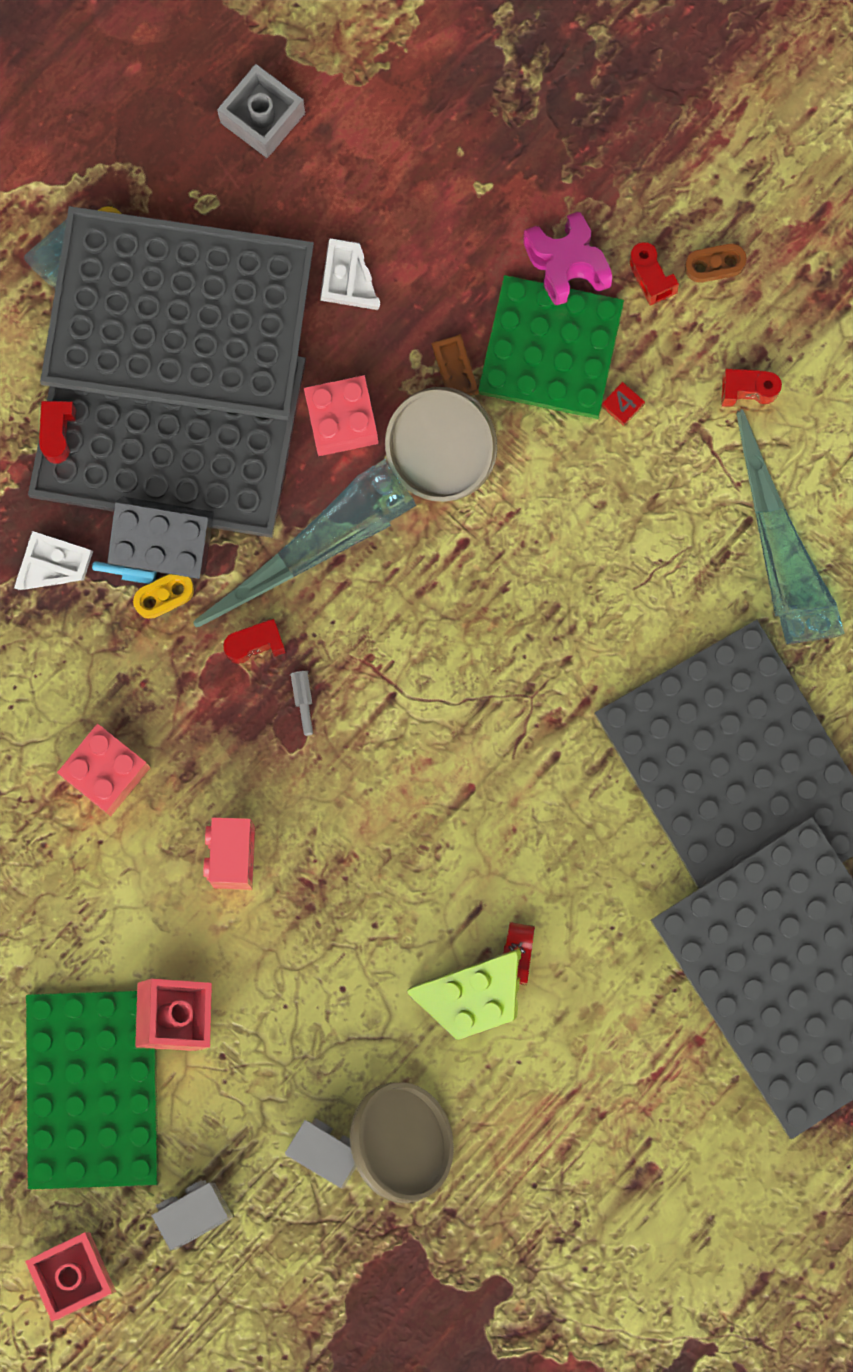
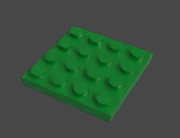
M504 275L478 389L479 395L599 419L624 300L570 289L567 298L568 302L555 305L545 290L544 283Z

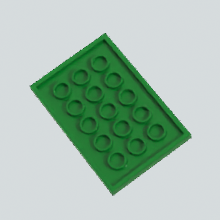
M137 991L26 995L28 1190L158 1185L156 1049L135 1047Z

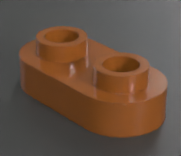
M725 244L696 250L687 257L685 272L692 281L697 283L734 277L744 270L747 260L746 253L742 247L736 244ZM731 258L736 264L728 266L725 260ZM701 264L706 270L698 272L695 266Z

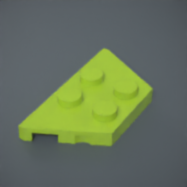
M518 948L410 987L407 992L456 1040L514 1021L518 1015L516 995L519 990L518 960L521 959V951Z

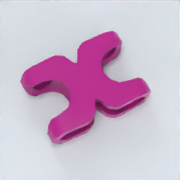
M580 212L567 215L568 219L565 225L567 236L564 238L553 239L547 237L539 226H533L524 230L523 243L534 267L539 270H546L543 285L555 305L568 302L567 298L570 293L568 281L572 278L588 280L597 291L610 288L612 284V272L603 252L597 247H589L591 229Z

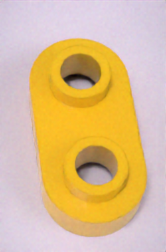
M168 574L140 588L134 595L133 604L138 614L148 619L156 618L187 603L193 596L194 586L189 577ZM177 585L184 587V591L179 595L173 593V589ZM148 599L156 600V604L152 608H146L145 602Z

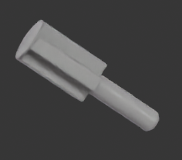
M297 671L290 674L295 705L300 707L304 735L310 736L313 734L309 710L312 698L308 671Z

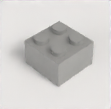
M257 64L217 109L220 123L267 159L305 115L303 99Z
M314 1118L312 1123L304 1120L286 1150L285 1155L339 1188H344L356 1169L351 1152L350 1139L342 1135L339 1140L330 1135L333 1128Z
M205 1180L198 1181L185 1189L187 1195L178 1200L177 1196H172L156 1205L158 1212L151 1216L170 1250H176L233 1218L216 1183H206Z

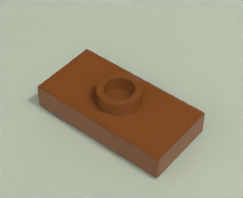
M461 334L431 343L444 387L462 391L469 396L478 395L479 390Z

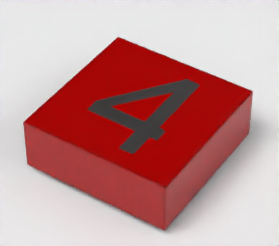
M622 382L605 399L601 407L621 425L625 426L645 405V401Z

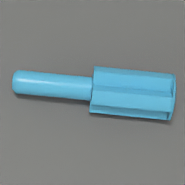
M95 561L92 569L95 571L122 575V580L150 584L156 581L157 572L104 562Z

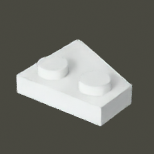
M329 238L320 300L378 310L380 300L379 297H376L372 286V277L369 269L365 266L360 244Z
M32 531L14 588L25 590L83 581L93 551Z

